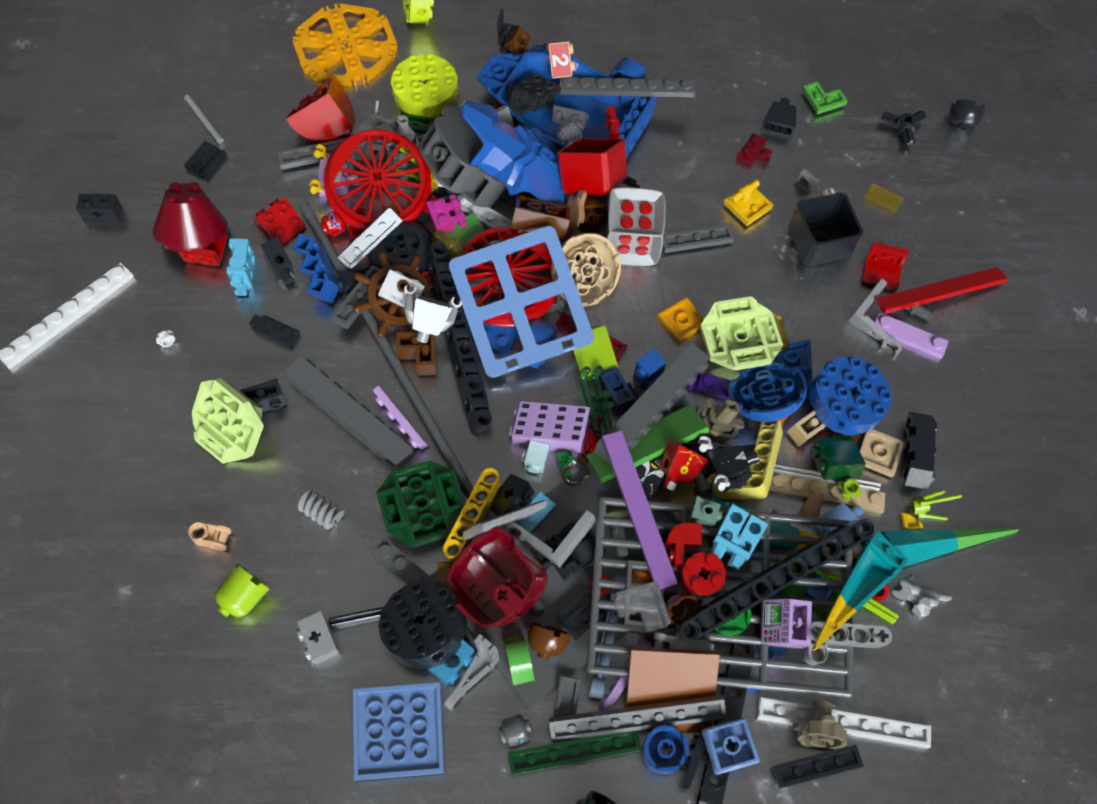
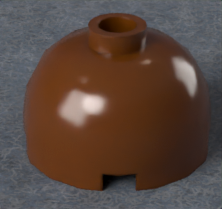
M594 197L586 198L584 203V224L580 223L578 228L583 233H595L600 231L604 224L605 226L608 224V209L601 200Z
M530 622L527 639L532 650L538 652L537 657L549 660L550 656H558L567 649L571 633L549 625L540 627L541 623Z

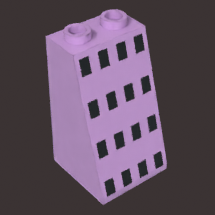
M521 401L519 408H515L513 419H516L515 425H511L509 436H512V444L529 447L530 440L549 444V452L557 453L561 452V450H566L572 453V457H577L582 451L590 407Z

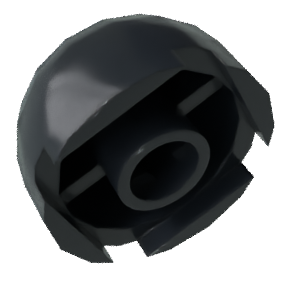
M967 99L957 100L956 104L952 102L949 110L951 123L962 131L977 126L984 115L985 107L983 104L978 106L976 105L977 101Z

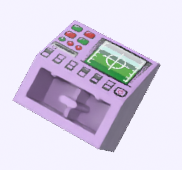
M795 599L762 601L761 644L801 649L810 646L812 601Z

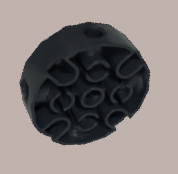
M415 581L393 593L383 607L378 624L380 638L398 663L404 666L416 667L417 669H430L444 664L459 650L462 645L461 641L467 631L468 622L466 615L456 607L457 596L448 586L436 581Z

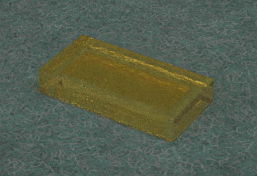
M875 184L871 185L864 199L894 214L904 198Z

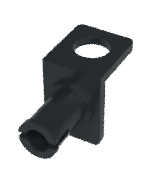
M501 8L497 21V32L501 34L499 45L503 47L509 33L517 28L518 25L503 23L504 11Z

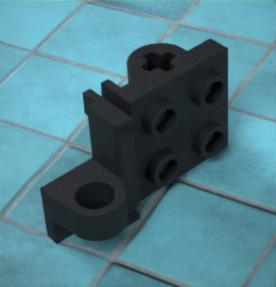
M533 74L515 85L511 82L508 85L509 108L521 115L529 111L536 112L540 110L541 106L548 109L553 105L555 96L561 93V87L539 74Z
M577 522L569 523L559 534L552 535L551 539L547 538L544 543L555 552ZM589 529L560 568L535 548L530 551L541 565L544 566L545 570H548L553 565L562 579L566 581L571 573L574 574L594 562L596 535ZM603 547L604 556L607 553V550Z

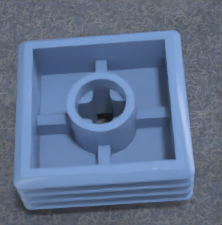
M740 718L702 730L716 775L760 762L746 718ZM728 740L731 744H735V748L732 749V752L730 749L726 748Z

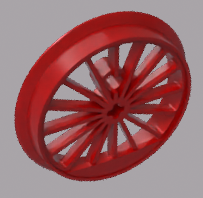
M384 129L360 131L341 141L330 154L323 176L325 194L332 209L341 216L344 222L362 231L376 219L371 218L377 189L379 190L383 212L386 209L382 190L399 211L398 215L402 220L413 221L425 208L430 196L432 183L430 168L421 156L418 147L403 135ZM371 140H383L378 168ZM386 141L396 144L397 147L381 168ZM362 142H369L374 169L358 147ZM401 147L410 154L386 169ZM355 149L369 169L350 157ZM412 158L418 166L416 169L390 173ZM348 160L364 172L345 169L342 167ZM339 172L364 177L334 182ZM420 173L421 183H412L393 179L392 177ZM379 176L381 177V181H380V180H377V181L374 180V177H375V178H378ZM365 182L341 198L335 189L340 186ZM394 185L398 189L392 193L388 191V187ZM400 185L419 188L415 199L402 192ZM369 186L352 210L343 203V201ZM374 188L368 217L355 213L371 189ZM400 195L412 202L405 210H402L395 201Z
M511 227L488 229L468 241L456 257L477 251L476 249L482 245L488 247L490 246L488 242L498 240L500 243L502 240H509L529 232H517ZM544 243L521 250L512 262L513 253L509 254L507 263L519 293L523 291L517 283L528 290L535 288L523 279L544 284L554 282L551 277L552 259ZM528 248L535 252L532 256L517 263ZM539 257H542L546 264L523 267ZM492 261L486 262L489 265L479 264L471 267L489 272L466 275L467 280L489 278L471 288L473 294L487 286V293L481 301L474 298L478 307L485 306L484 303L489 297L498 298V301L501 300L504 293ZM549 270L550 278L526 274V272ZM495 285H496V286H499L500 289H499V290H494V288H492V286H495ZM557 296L525 307L524 311L528 322L530 323L545 314L553 305ZM509 312L484 321L486 324L499 327L516 326L512 314Z

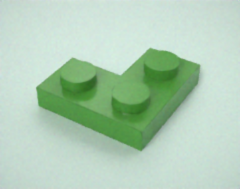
M818 81L804 85L802 88V92L816 114L847 104V99L840 89L825 93Z

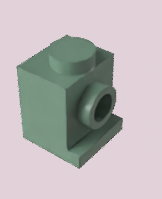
M697 496L693 501L689 521L713 528L716 522L720 523L723 514V511L719 510L721 504L701 499V497ZM705 509L711 510V514H707Z

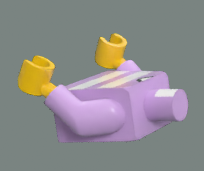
M318 144L314 152L316 158L323 157L320 160L318 180H312L309 185L312 186L310 188L312 194L318 192L320 197H326L323 176L330 154L325 153L326 148L322 144ZM345 163L342 168L349 169V165ZM339 172L334 182L358 179L359 176ZM349 185L336 187L338 196L348 194Z

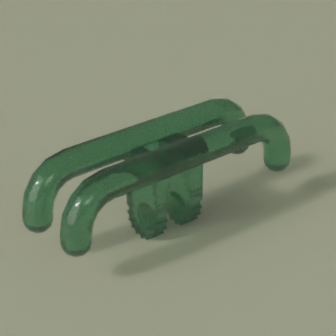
M601 365L596 366L592 372V384L596 395L591 397L587 383V375L591 369L586 366L580 372L579 382L586 407H590L589 418L594 435L600 440L613 427L608 410L614 404L612 401L605 402V399L611 393L610 390L602 391L599 381V375L603 371ZM596 414L602 415L606 429L604 433L600 429Z

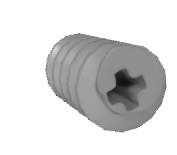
M312 489L307 490L299 500L298 510L304 512L305 516L310 517L311 520L317 521L319 525H323L326 530L336 526L345 511L341 509L337 513V505L330 508L331 501H327L324 504V496L318 499V492L311 495Z

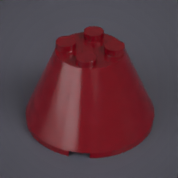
M173 182L169 184L153 226L155 241L162 243L164 248L183 252L208 248L209 244L216 240L220 242L228 231L227 220L201 189L199 183L180 184Z

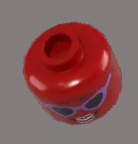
M332 211L321 218L322 222L320 225L326 235L335 237L346 231V222L342 220L337 212Z

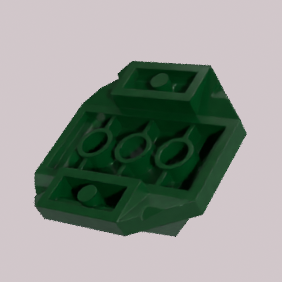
M426 461L392 471L376 492L387 533L413 548L447 538L465 506L455 470L433 461ZM420 502L427 503L423 508L417 507Z

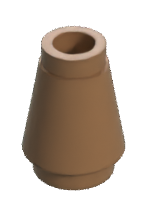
M812 490V493L801 507L802 512L800 515L819 517L824 494Z

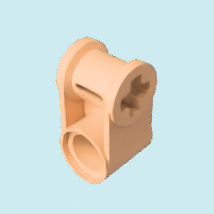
M196 522L190 526L188 533L192 541L198 546L226 551V542L232 530L221 525ZM204 531L201 537H195L198 532Z

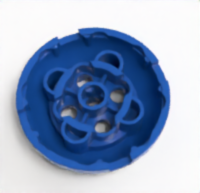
M772 362L770 365L742 370L739 372L740 376L735 380L732 379L728 388L729 399L739 404V409L741 410L739 414L758 422L778 421L792 415L801 407L807 394V382L803 373L795 367L791 369L784 367L783 363Z

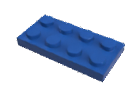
M483 322L492 351L506 357L509 356L519 335L516 326L499 327Z

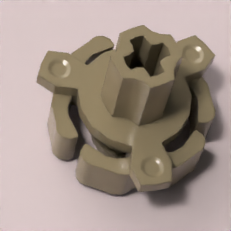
M712 399L705 400L706 407L703 408L699 415L707 424L709 432L703 435L718 444L730 443L737 435L738 429L744 428L743 420L735 419L736 415L741 411L739 404L728 399L722 406H719Z
M826 700L812 702L811 720L805 723L793 724V729L798 731V740L801 742V745L812 749L816 746L818 750H834L847 745V730H844V726L834 722L832 704Z

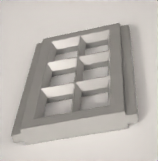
M541 500L486 520L464 531L462 536L468 540L493 528L502 527L511 522L524 519L546 508L547 502Z

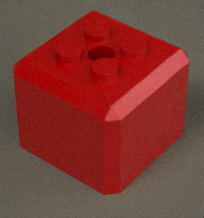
M581 138L574 140L557 152L561 190L565 194H577L579 190H584L587 192V195H607L611 189L618 187L627 179L624 139Z

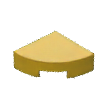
M905 512L899 514L902 530H925L923 524L911 516V514Z

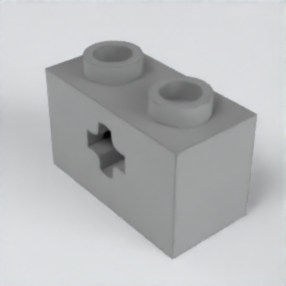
M321 611L297 622L299 629L296 632L300 641L304 640L307 648L304 649L308 661L312 660L317 665L340 654ZM318 635L319 641L315 643L314 636Z

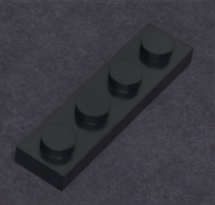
M857 745L772 766L779 789L864 767Z

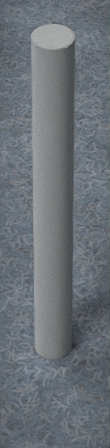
M189 94L185 95L184 99L217 143L221 144L224 139Z

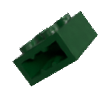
M852 436L815 438L813 445L810 447V456L814 459L817 470L821 473L824 480L861 477L866 463Z

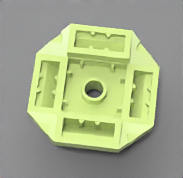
M751 296L715 302L700 326L706 351L710 356L709 361L734 371L770 365L783 346L773 313L757 303V300Z

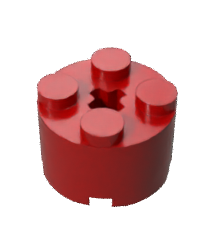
M699 552L690 556L679 572L681 588L685 593L696 599H707L713 596L724 585L726 578L725 567L716 554ZM701 572L706 576V578L704 579L703 577H699L698 574Z

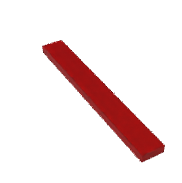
M998 267L881 296L876 298L875 304L884 314L1003 284L1006 283L1008 277Z

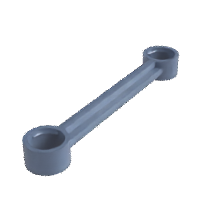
M616 572L614 580L627 581V575ZM612 588L610 601L623 602L626 589ZM608 609L605 622L618 623L621 610ZM603 630L601 643L614 644L616 631ZM599 652L596 665L609 666L611 653ZM593 675L589 697L602 700L607 675Z

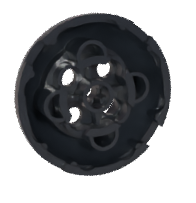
M402 220L398 226L367 254L369 266L373 265L382 269L383 265L379 255L383 252L387 255L390 265L410 266L413 257L419 256L420 262L416 270L421 274L429 271L426 255L436 239L432 232L422 224L415 221Z

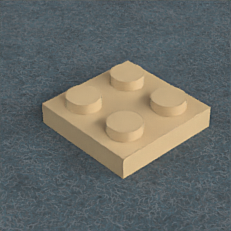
M873 429L865 432L859 449L866 463L865 467L893 477L905 442Z

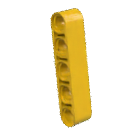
M486 468L481 473L444 544L443 551L447 559L452 563L455 562L473 540V538L464 539L463 536L458 535L461 530H468L483 521L501 485L499 473L494 468ZM489 477L496 478L494 482H486ZM481 494L487 495L484 500L477 499ZM469 513H478L476 517L468 518ZM452 548L459 549L455 555L449 554Z

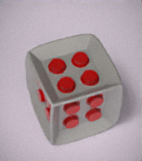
M620 187L611 189L607 204L608 224L605 226V238L614 245L617 254H619L621 265H656L659 262L663 247L666 213L664 193L644 188Z

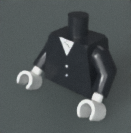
M706 436L700 437L698 444H701L699 447L701 452H705L707 449L709 451V459L717 476L714 484H719L718 489L720 491L726 492L730 489H741L749 478L752 477L750 465L760 462L756 451L744 455L740 445L718 444L711 442Z

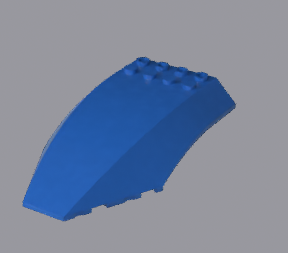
M549 51L524 52V55L513 56L512 53L505 55L494 54L476 77L489 93L503 106L506 105L508 107L510 106L508 85L511 82L515 85L533 74H539L558 86L560 84V78H552ZM571 56V61L575 62V71H572V76L570 77L614 78L593 69ZM558 94L555 96L553 105L548 109L541 106L540 110L536 112L529 111L524 115L510 108L509 111L523 125L537 127L554 144L564 148L576 139L609 138L605 109L612 106L616 109V116L619 120V139H624L627 159L652 118L657 97ZM554 105L587 112L589 119L586 121L585 129L569 126L568 128L565 124L552 122Z

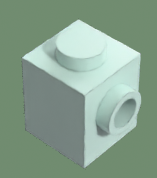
M530 440L528 450H524L522 455V461L525 462L524 469L531 473H543L549 453V444Z

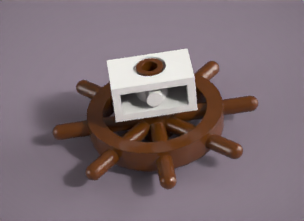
M382 252L379 258L383 268L372 279L360 273L354 275L356 280L368 285L367 302L354 306L353 311L359 313L368 309L371 310L373 315L382 322L377 332L379 338L384 337L389 326L397 328L408 327L409 332H415L417 330L412 329V324L407 321L404 312V288L407 285V291L413 292V286H415L416 295L422 294L423 297L431 298V290H434L432 282L428 283L423 275L416 270L420 262L419 256L413 257L410 266L390 265L387 255ZM386 278L383 284L379 283L381 280ZM376 290L380 291L378 295L382 298L376 299ZM391 303L387 313L380 307L381 305ZM398 307H400L403 317L394 316Z

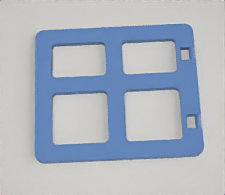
M546 226L456 257L450 261L449 268L462 301V306L485 372L490 378H495L559 356L574 349L590 345L593 342L594 334L556 230L553 227ZM545 243L557 272L558 280L519 293L506 256L528 247ZM492 261L505 298L478 307L475 303L465 270ZM564 294L577 332L542 345H537L524 311L525 306ZM509 312L512 314L523 345V351L497 360L491 349L483 322ZM572 339L574 345L566 348L562 347V342ZM513 359L517 360V365L507 368L505 362Z

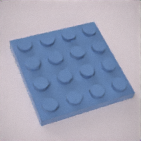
M440 682L353 689L354 781L444 774Z

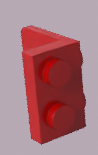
M285 197L280 201L278 198L269 204L271 207L267 210L263 208L255 214L256 218L253 220L256 226L261 224L271 239L278 237L281 244L288 241L306 226Z
M226 234L220 242L216 240L210 243L208 248L197 251L177 252L184 261L189 263L220 266L228 235Z
M873 242L867 252L863 282L875 286L883 279L887 282L884 288L897 290L900 284L902 265L908 257L909 250Z

